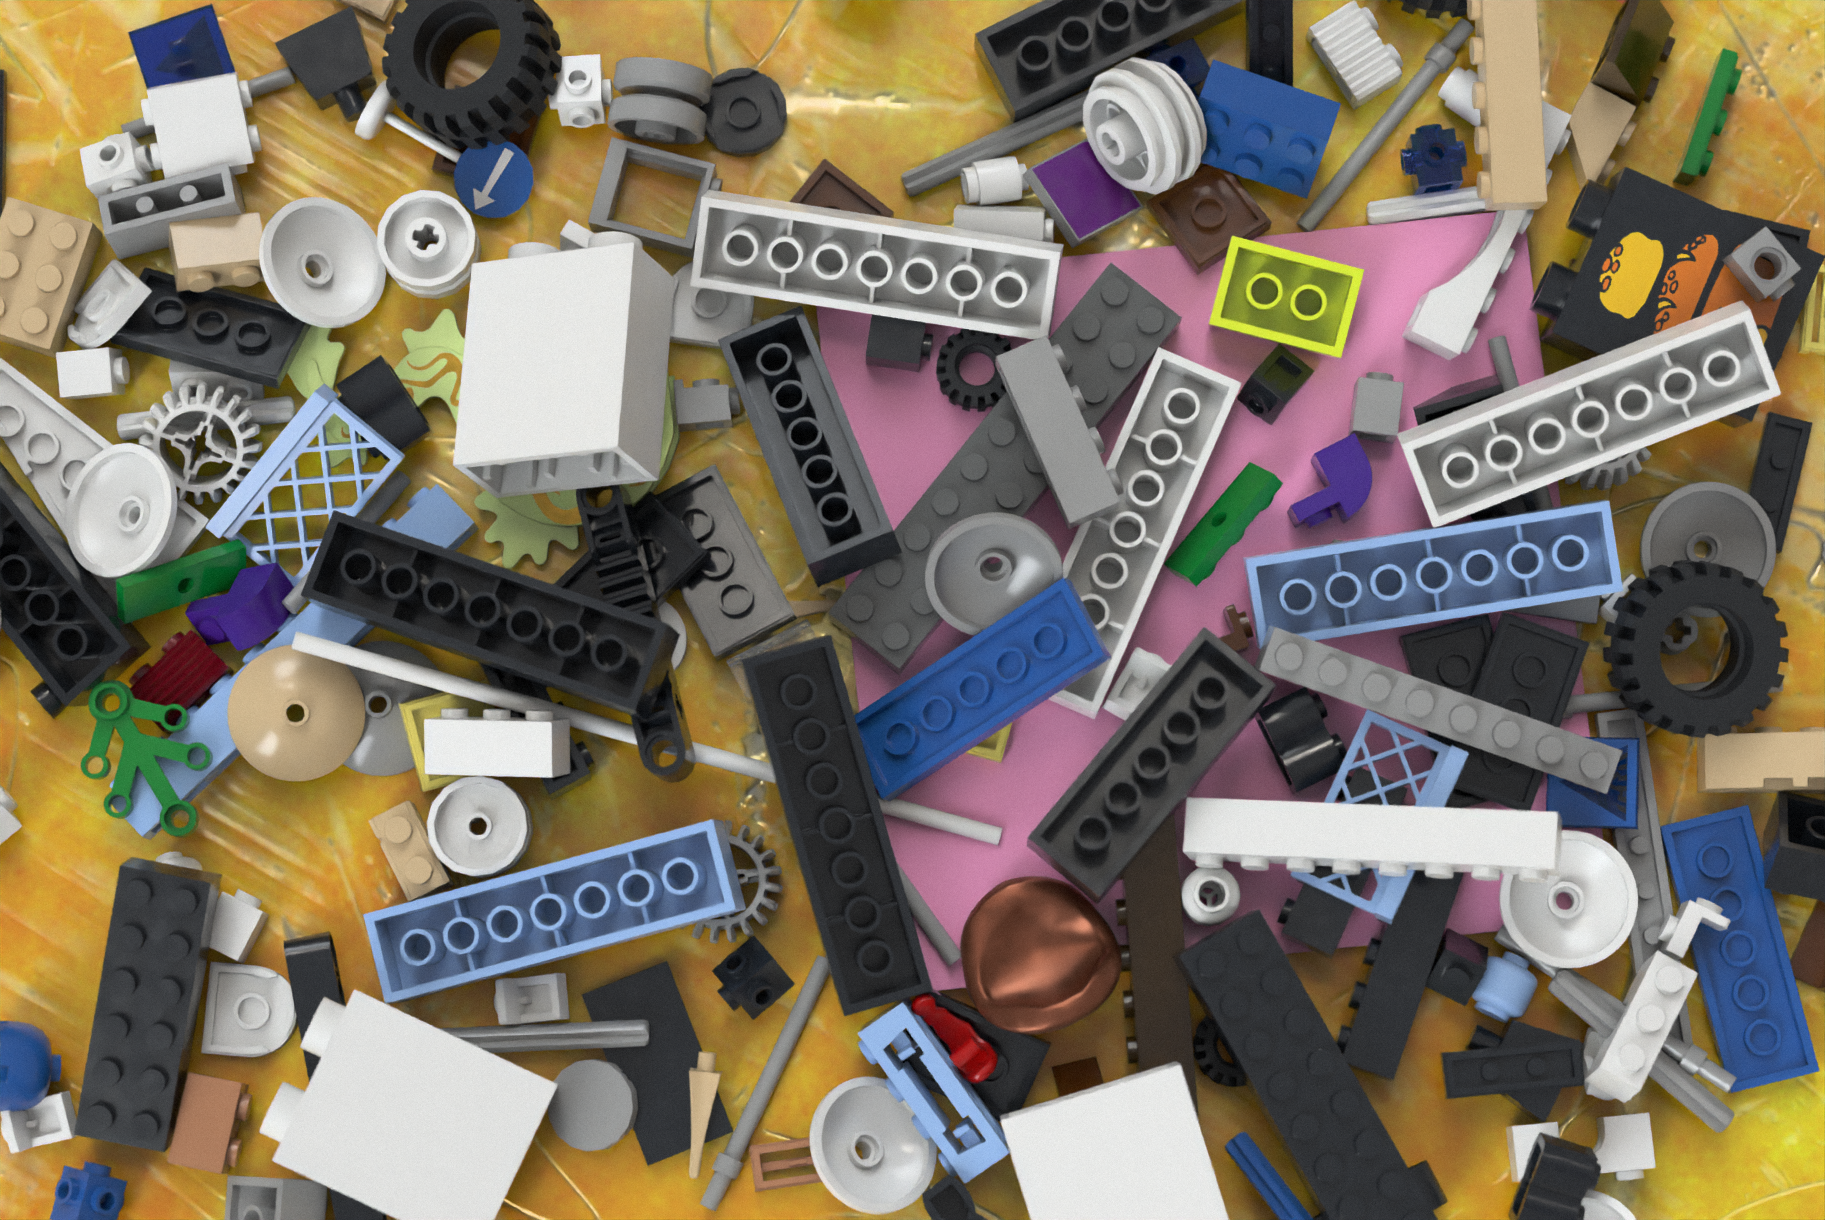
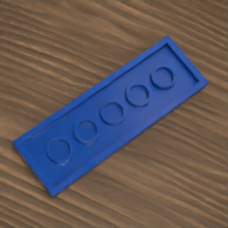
M1062 578L854 715L873 783L882 800L891 801L1112 658L1071 580Z
M1749 806L1737 807L1660 826L1664 855L1678 908H1680L1683 902L1689 900L1696 902L1697 898L1700 897L1723 908L1721 916L1731 920L1728 928L1722 931H1717L1700 922L1689 944L1695 972L1698 973L1697 979L1720 1066L1737 1077L1728 1093L1819 1072L1771 889L1764 888V862Z

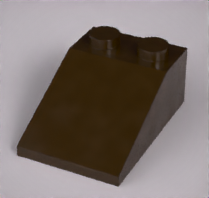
M1660 0L1624 1L1615 17L1590 80L1591 83L1636 106L1634 113L1642 101L1651 102L1660 78L1653 76L1658 61L1666 63L1676 38L1668 36L1674 21Z

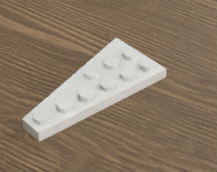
M0 358V437L3 438L16 458L17 463L29 478L66 536V506L71 488L78 474L91 458L113 445ZM177 498V512L171 535L157 558L143 570L185 557L207 530L205 527L210 520L185 500L179 501ZM92 573L117 604L116 579Z

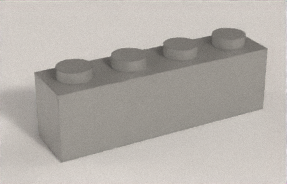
M1047 335L996 356L995 366L1067 529L1069 530L1118 509L1120 504L1118 496L1124 493L1122 484L1114 468L1106 470L1099 455L1105 452L1103 441L1096 427L1088 429L1081 413L1086 411L1087 407L1078 386L1069 387L1063 371L1069 369L1060 345L1051 346Z

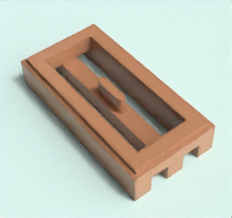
M810 1137L749 1146L755 1192L822 1182L818 1173L763 1181L762 1172L814 1165L812 1156L761 1163L760 1154L810 1147Z

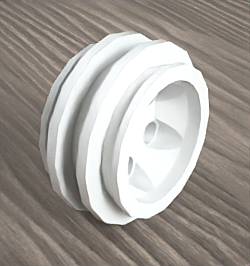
M1133 57L1095 77L1083 104V124L1088 142L1097 160L1107 173L1125 188L1155 195L1174 187L1175 183L1192 177L1206 149L1207 129L1202 110L1192 90L1179 74L1163 63Z

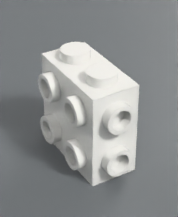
M238 72L150 87L146 90L148 98L141 99L145 125H154L157 143L150 144L155 170L163 169L165 179L226 163L229 164L234 175L248 172L246 164L255 162L254 152L262 151L257 124L248 125L245 108L253 107L248 80L239 81Z

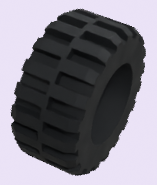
M406 0L405 2L408 6L402 14L397 11L391 22L394 30L392 34H386L383 49L389 53L388 56L382 59L383 74L388 77L386 79V87L390 96L397 101L396 105L437 141L442 140L448 146L459 149L465 147V144L471 150L484 149L487 147V141H491L497 146L509 141V134L516 131L518 134H521L530 127L528 121L535 114L540 116L547 107L544 101L547 95H554L558 85V81L554 78V73H560L562 57L556 52L560 50L561 43L558 33L553 29L552 20L534 0ZM486 30H500L499 50L488 71L478 80L467 86L457 89H445L446 67L457 47L476 33Z
M1679 560L1674 561L1672 566H1656L1649 570L1648 578L1637 577L1627 586L1631 594L1627 599L1618 597L1612 607L1613 610L1619 612L1615 623L1606 622L1604 635L1611 636V646L1603 648L1604 662L1611 663L1613 671L1607 674L1612 687L1620 689L1619 699L1628 709L1636 711L1638 713L1637 717L1649 724L1676 734L1704 738L1706 734L1721 736L1731 733V726L1744 727L1754 720L1751 712L1755 708L1765 711L1773 701L1767 693L1772 686L1780 689L1785 677L1777 672L1780 662L1788 663L1789 649L1780 645V638L1788 636L1785 622L1778 621L1775 618V614L1780 609L1773 598L1763 595L1764 587L1755 579L1743 576V572L1731 567L1705 561ZM1691 606H1707L1716 610L1726 623L1730 636L1729 657L1724 669L1712 683L1696 691L1682 690L1671 684L1663 671L1660 659L1662 637L1669 623L1680 612Z

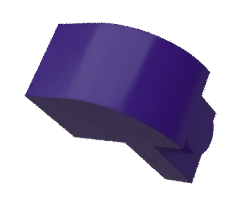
M1355 433L1314 453L1310 461L1325 489L1290 506L1287 514L1295 528L1306 523L1308 528L1312 529L1333 518L1330 510L1334 508L1344 524L1352 519L1365 503L1372 486V470L1370 462Z
M277 562L240 569L228 594L192 601L185 614L207 645L231 641L237 651H241L262 642L282 626L291 613L284 607L282 601L293 590L294 586Z

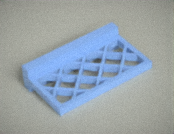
M325 383L314 391L205 527L218 538L224 536L229 541L239 539L246 546V555L258 565L277 562L280 566L278 549L301 548L303 567L295 577L281 567L294 587L311 569L318 549L310 557L309 547L320 546L322 539L308 540L305 516L328 514L330 521L333 510L356 517L405 457L402 452L336 399L338 394ZM334 413L349 425L351 442L327 444L325 424ZM358 433L367 441H359ZM318 434L319 444L309 445ZM376 447L390 460L381 471L362 472L360 448ZM352 449L355 473L331 475L328 451ZM320 451L323 476L300 477L299 456L305 452ZM291 467L292 478L282 479ZM374 479L365 490L364 480ZM356 480L358 500L354 505L335 506L332 482ZM324 483L327 507L304 509L301 484ZM293 485L296 509L273 511L270 493L275 486ZM264 502L265 512H255L261 503ZM297 516L300 540L277 542L274 518ZM266 519L269 543L253 544L239 531L248 520ZM263 550H270V557Z
M1367 709L1324 803H1335L1342 788L1346 801L1340 803L1356 804L1379 795L1382 805H1389L1384 793L1410 784L1416 800L1414 806L1445 808L1466 764L1469 753L1453 745L1451 747ZM1371 724L1390 731L1396 748L1370 757L1364 739ZM1397 735L1412 742L1401 746ZM1423 746L1438 753L1431 770L1412 776L1404 754L1405 751ZM1361 747L1365 759L1354 763ZM1398 754L1407 778L1382 787L1373 763ZM1368 765L1376 790L1351 798L1345 783L1348 773ZM1427 778L1419 794L1415 782ZM1372 868L1378 886L1371 901L1352 894L1346 878L1348 874L1335 873L1320 879L1309 873L1292 871L1290 877L1375 915L1374 917L1386 923L1392 924L1416 870H1407V875L1402 877L1385 875L1381 877L1378 868ZM1341 878L1344 889L1329 882Z

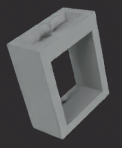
M612 137L588 220L590 230L595 233L615 231L631 234L639 238L645 246L694 258L701 197L708 190L721 191L723 180L716 178L717 170L716 165L713 163ZM628 163L701 181L685 239L613 221Z

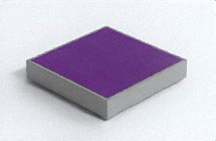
M1087 138L1030 167L1023 174L1072 248L1136 215L1143 208L1131 189L1125 188L1107 173L1097 160Z

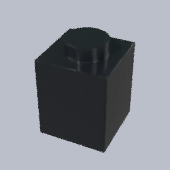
M872 314L866 350V364L919 372L921 360L930 361L933 334L925 333V322Z
M1447 928L1440 941L1425 986L1466 1006L1487 970L1489 948Z

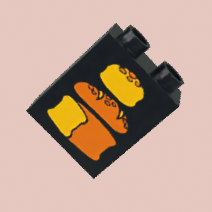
M1625 167L1610 179L1608 186H1604L1591 179L1586 181L1566 224L1567 229L1585 236L1571 269L1555 261L1550 262L1534 293L1529 310L1548 318L1540 336V342L1586 361L1742 300L1751 310L1774 372L1825 256L1771 232L1801 269L1791 277L1795 285L1776 301H1773L1768 295L1763 300L1756 302L1722 260L1761 230L1762 227ZM1757 257L1754 263L1755 272L1762 279L1771 280L1774 275L1773 263L1768 258ZM1760 403L1716 420L1732 428L1752 422Z

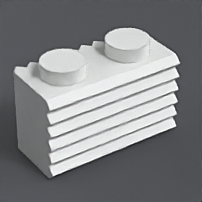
M1355 0L1309 27L1306 35L1311 46L1354 110L1396 85L1401 78L1402 71L1400 68L1403 66L1402 59L1394 46L1390 43L1384 45L1378 37L1376 31L1379 30V26L1371 11L1367 7L1360 9Z

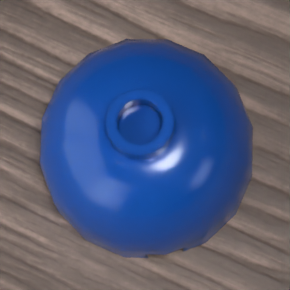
M0 1021V1112L6 1110L11 1112L28 1110L38 1105L47 1096L51 1082H59L61 1055L52 1054L49 1038L41 1029L34 1025L18 1021Z

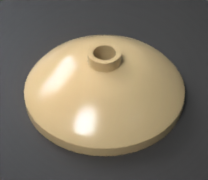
M285 645L259 655L239 674L229 696L227 708L228 726L238 751L257 770L280 780L307 781L334 771L353 753L364 729L365 702L357 679L344 663L293 650L292 645ZM293 704L301 705L305 711L304 718L299 722H292L287 717V709Z

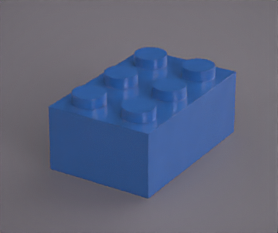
M1213 59L1198 100L1207 129L1206 149L1201 156L1200 163L1214 166L1243 178H1248L1307 199L1341 103Z

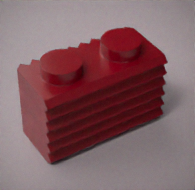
M191 629L186 635L181 631L173 635L161 649L165 655L153 667L149 663L140 667L131 676L129 683L132 685L130 689L134 699L163 706L178 704L188 710L194 705L199 707L211 695L209 691L212 686L226 674L232 675L234 671ZM179 710L171 711L167 717L168 724L170 726H177L176 722L182 713ZM153 721L163 732L168 735L173 733L165 729L160 722Z

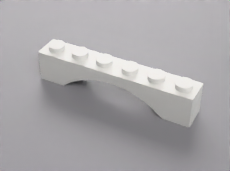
M1542 101L1547 185L1553 172L1547 167L1553 154L1560 155L1570 138L1571 131L1567 130L1566 127L1572 115ZM1534 210L1497 211L1489 235L1477 255L1457 276L1447 283L1428 291L1419 298L1401 337L1447 360L1453 359L1460 355L1461 352L1466 354L1478 333V329L1474 328L1473 325L1479 312L1485 314L1495 298L1497 290L1492 288V284L1498 272L1502 274L1506 272L1515 255V250L1510 248L1517 232L1520 234L1524 233L1532 219Z

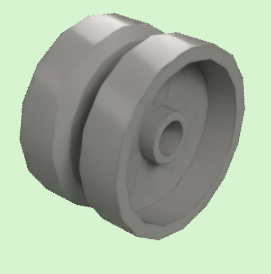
M652 57L623 58L616 62L613 82L614 88L622 96L610 102L608 127L622 135L648 142L674 145L698 144L704 141L707 124L706 113L698 107L710 102L713 77L704 69L678 61Z

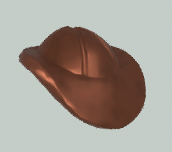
M1026 876L1009 879L998 884L973 908L964 924L961 935V963L966 988L973 1004L988 1022L1018 1034L1049 1033L1066 1028L1085 1019L1101 1007L1110 997L1117 986L1121 974V950L1114 932L1107 921L1079 890L1062 880L1050 877Z

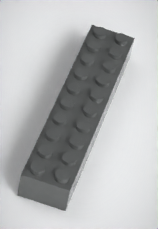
M1113 263L1107 266L1049 338L1051 346L1059 344L1065 355L1069 369L1063 371L1069 387L1077 385L1084 398L1087 410L1081 414L1088 429L1094 426L1096 429L1100 427L1152 362L1158 347L1163 348L1178 330L1182 317ZM1007 391L894 530L902 553L864 568L828 612L831 622L898 675L902 673L944 621L931 604L925 584V566L929 552L936 540L955 523L978 514L1007 513L1026 519L1050 489ZM994 557L986 559V562L990 563Z

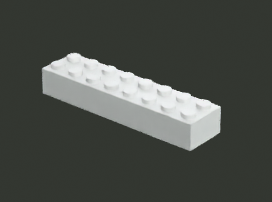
M708 190L701 197L690 286L1036 340L1045 335L1049 338L1064 245Z
M1741 300L1398 433L1397 436L1432 526L1436 528L1779 396L1781 391L1751 310Z
M1158 347L1105 467L1106 470L1114 468L1122 484L1124 493L1118 496L1120 500L1119 507L1116 510L1081 524L1062 564L1063 578L1072 581L1112 658L1062 689L1048 700L1095 720L1242 384L1241 382Z

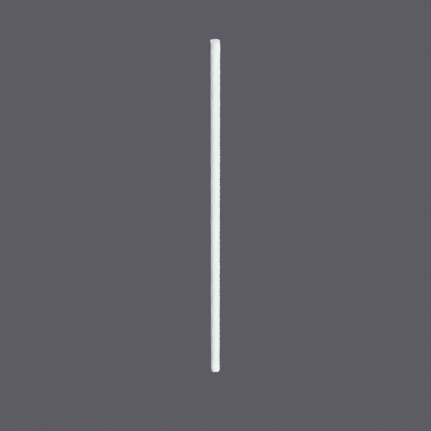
M297 631L293 640V650L505 709H511L525 714L526 710H553V718H570V727L637 745L633 725ZM692 742L696 762L775 783L771 766L768 762ZM676 746L667 747L662 751L677 756ZM877 793L883 814L994 845L999 843L1002 833L1001 827L897 798L891 801L882 800L879 793Z

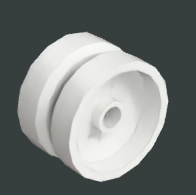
M419 190L401 196L387 208L378 225L377 247L384 266L401 289L418 298L440 299L457 293L470 282L472 263H480L481 243L470 214L458 200L440 191ZM428 241L437 242V245L429 244L427 250H423V246Z
M484 776L460 778L440 792L431 805L427 819L429 843L441 862L455 872L484 878L499 876L520 862L529 849L533 835L531 811L518 792L499 780ZM480 818H483L487 823V829L482 835L471 831L472 823H479Z

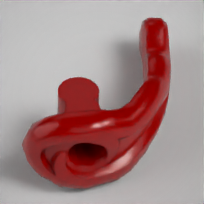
M930 993L920 994L914 999L911 1007L912 1012L917 1016H923L924 1022L933 1026L939 1038L948 1045L951 1051L949 1058L955 1064L961 1076L969 1083H980L988 1078L998 1063V1055L991 1044L983 1040L968 1022L956 1018L945 1008L936 1006L935 998Z

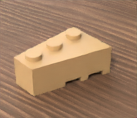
M1731 726V733L1721 736L1706 734L1704 738H1697V793H1778L1779 790L1793 794H1825V727L1800 728V732H1782V727H1756L1755 733H1737V727Z

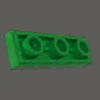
M1723 48L1715 58L1673 182L1688 186L1692 184L1698 175L1705 177L1714 155V152L1707 150L1712 134L1720 135L1728 115V111L1721 109L1726 93L1730 95L1735 93L1742 74V70L1735 68L1739 58L1736 52Z
M1249 462L1166 560L1164 565L1171 573L1197 587L1202 580L1208 578L1214 572L1217 562L1227 550L1242 539L1245 529L1259 512L1265 510L1272 503L1275 493L1281 488L1283 483L1275 474Z
M239 539L116 579L118 617L124 624L230 589L240 569L246 568V546Z

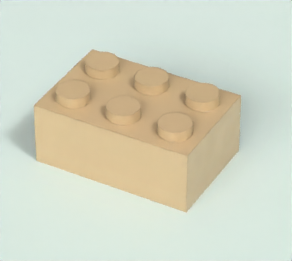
M7 197L0 218L1 342L56 358V352H63L68 337V325L72 324L76 312L74 308L82 296L103 235L94 223Z

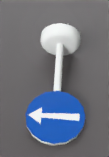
M386 80L378 86L358 120L355 128L356 135L366 140L372 139L381 131L385 123H388L457 163L454 171L455 190L461 202L474 214L486 218H504L519 211L527 202L534 185L533 167L527 155L514 143L507 141L496 146L491 141H487L486 148L471 150L468 147L462 154L393 114L392 111L397 101L390 96L386 87Z

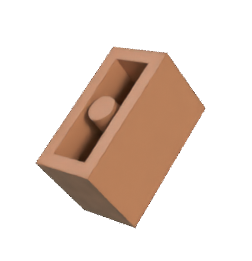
M188 1072L167 1163L218 1174H228L230 1166L236 1167L242 1150V1140L236 1139L240 1121L246 1122L248 1120L252 1107L253 1095L247 1094L249 1084Z

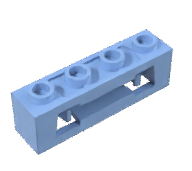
M909 998L899 1000L861 1027L858 1032L862 1039L858 1042L859 1048L872 1065L878 1062L888 1075V1078L885 1079V1084L898 1102L905 1100L915 1113L911 1119L922 1137L926 1140L932 1137L942 1152L938 1154V1158L945 1170L952 1177L959 1175L966 1184L1010 1153L1004 1131L971 1084L961 1076L957 1067L949 1058V1053L929 1025L924 1022L923 1017L917 1016L912 1012V1001ZM905 1028H907V1030L912 1035L914 1040H911L907 1032L904 1030ZM890 1042H891L892 1045L895 1047V1049L898 1051V1056L896 1055V1053L894 1052V1050H893V1049L891 1048V1046L889 1045ZM918 1045L923 1051L919 1058L962 1118L969 1115L968 1118L955 1126L956 1130L953 1133L948 1128L950 1124L949 1118L909 1062H901L915 1053ZM973 1123L976 1125V1127L983 1136H980L978 1134V1132L973 1127ZM956 1138H960L964 1145L961 1146Z

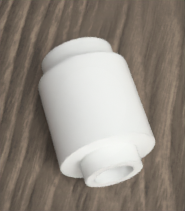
M1457 66L1442 85L1438 96L1445 100L1444 106L1473 126L1481 127L1480 109H1474L1472 104L1473 82H1478V74L1471 69L1465 71Z
M1015 156L972 162L971 167L962 168L961 185L966 203L976 202L979 206L1021 200L1022 191L1029 188V184L1023 176L1027 171L1025 164H1018Z

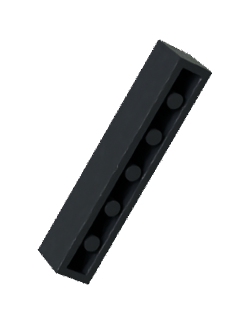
M1416 870L1392 924L1384 922L1379 939H1370L1362 962L1369 966L1364 983L1356 981L1348 1002V1007L1355 1009L1350 1025L1342 1024L1335 1039L1350 1068L1387 1081L1394 1080L1464 872H1454L1453 878L1439 879L1425 876V870Z

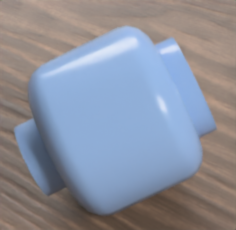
M1505 951L1502 958L1496 956L1488 957L1487 970L1472 994V998L1476 1001L1474 1008L1504 1023H1507L1509 1018L1523 1016L1538 985L1536 977L1527 970L1530 962Z

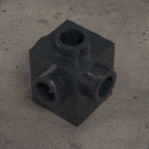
M754 935L712 970L723 984L717 990L720 996L734 1012L742 1006L753 1020L795 985Z

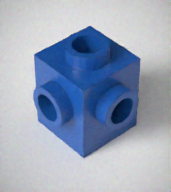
M88 1161L84 1162L83 1169L64 1165L61 1179L55 1189V1202L50 1220H117L118 1213L124 1203V1191L127 1181L111 1177L110 1172L112 1168Z

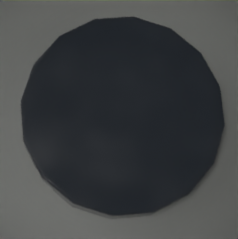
M751 68L730 69L716 76L713 79L710 102L699 106V109L707 115L705 135L708 141L722 153L738 158L757 156L771 149L782 136L787 122L786 98L778 83L770 77L768 78L765 74Z

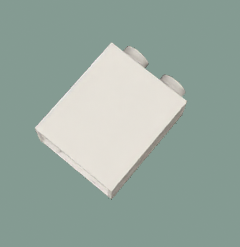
M600 232L589 238L588 248L562 252L547 244L525 242L511 246L508 250V259L472 263L453 466L494 497L501 498L659 480L674 277L643 250V243L639 238L623 232Z
M354 989L346 1007L326 997L321 1001L300 1048L321 1057V1060L306 1091L286 1082L282 1083L265 1116L259 1133L281 1142L272 1161L398 1220H494L558 1084Z
M1177 1061L1000 1116L1031 1220H1229L1182 1068Z

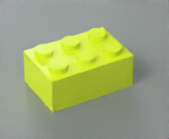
M1232 236L1208 325L1339 359L1343 353L1364 269Z

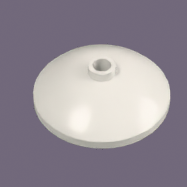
M302 198L281 208L265 226L259 247L262 275L274 298L291 315L317 327L339 328L357 322L375 307L384 289L386 267L382 262L377 247L376 235L365 220L352 209L337 201L326 198ZM305 267L312 270L314 278L307 273Z
M122 443L102 450L91 458L80 471L68 497L65 512V530L68 544L74 557L86 570L98 576L119 579L142 571L163 550L171 535L177 512V490L174 477L163 458L144 446Z
M1563 830L1560 875L1547 876V882L1531 883L1520 881L1519 874H1503L1499 891V905L1505 928L1521 950L1543 964L1570 969L1598 963L1613 954L1623 944L1630 934L1636 919L1638 892L1629 865L1614 847L1592 834ZM1559 893H1566L1570 896L1571 906L1568 910L1560 909L1557 906L1556 898Z
M859 1077L848 1080L833 1088L819 1103L810 1127L811 1156L822 1182L841 1202L855 1210L869 1214L892 1213L916 1201L924 1193L933 1177L937 1157L935 1141L932 1137L928 1140L922 1137L911 1119L915 1113L905 1100L898 1102L885 1084V1079ZM855 1146L861 1149L863 1153L862 1159L856 1154Z

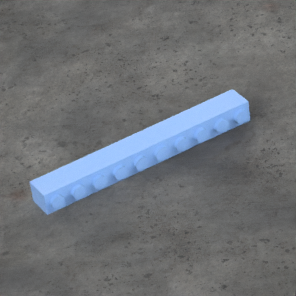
M438 484L431 490L427 487L422 488L408 502L407 506L410 508L408 512L398 521L395 518H391L382 525V527L456 551L479 529L475 522ZM310 603L299 615L297 613H290L282 626L276 630L279 634L266 646L261 642L253 647L242 660L246 665L233 677L230 674H226L219 679L209 691L212 697L200 708L194 705L187 710L190 716L187 728L181 732L173 733L167 739L187 745L195 742L206 745L213 755L211 765L206 770L194 771L183 762L155 756L179 799L190 803L241 755L230 734L227 708L229 696L236 679L252 660L271 649L292 645L296 631L355 647L375 626L317 607L313 603ZM181 715L180 718L177 720V722H176L177 725H179V724L181 723V721H182V715ZM195 749L190 755V761L193 765H199L205 760L203 749ZM138 767L130 795L134 801V809L125 819L142 837L151 840L163 829L160 824V813L163 807ZM114 780L109 785L111 789L113 787ZM118 796L113 799L111 805L118 812H122L126 807V800L123 796Z

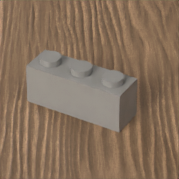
M228 163L98 196L104 235L119 260L169 247V222L246 214L241 187Z

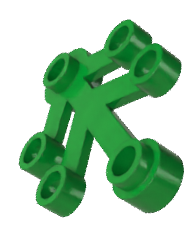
M106 680L97 684L91 691L88 699L90 713L97 722L89 752L81 761L83 774L93 780L104 779L111 770V762L106 754L115 728L124 742L112 791L104 799L106 813L116 819H124L132 813L134 801L130 795L137 768L139 767L163 807L160 813L162 828L168 834L178 838L191 835L199 825V813L192 804L179 799L155 756L183 762L194 771H203L212 763L213 755L211 750L199 742L187 745L141 734L131 718L160 722L165 729L178 733L185 730L189 725L190 716L188 711L178 704L163 706L134 699L131 689L126 684L117 680ZM112 695L118 696L120 699L118 709L107 711L105 708L106 699ZM179 710L182 713L181 723L177 726H170L167 722L168 714L171 711ZM195 749H203L205 752V760L199 765H193L190 761V755ZM94 758H101L103 761L102 770L97 774H91L88 769L89 762ZM123 796L126 800L125 809L119 813L113 812L111 808L113 799ZM180 811H185L189 815V822L183 828H177L174 824V816Z

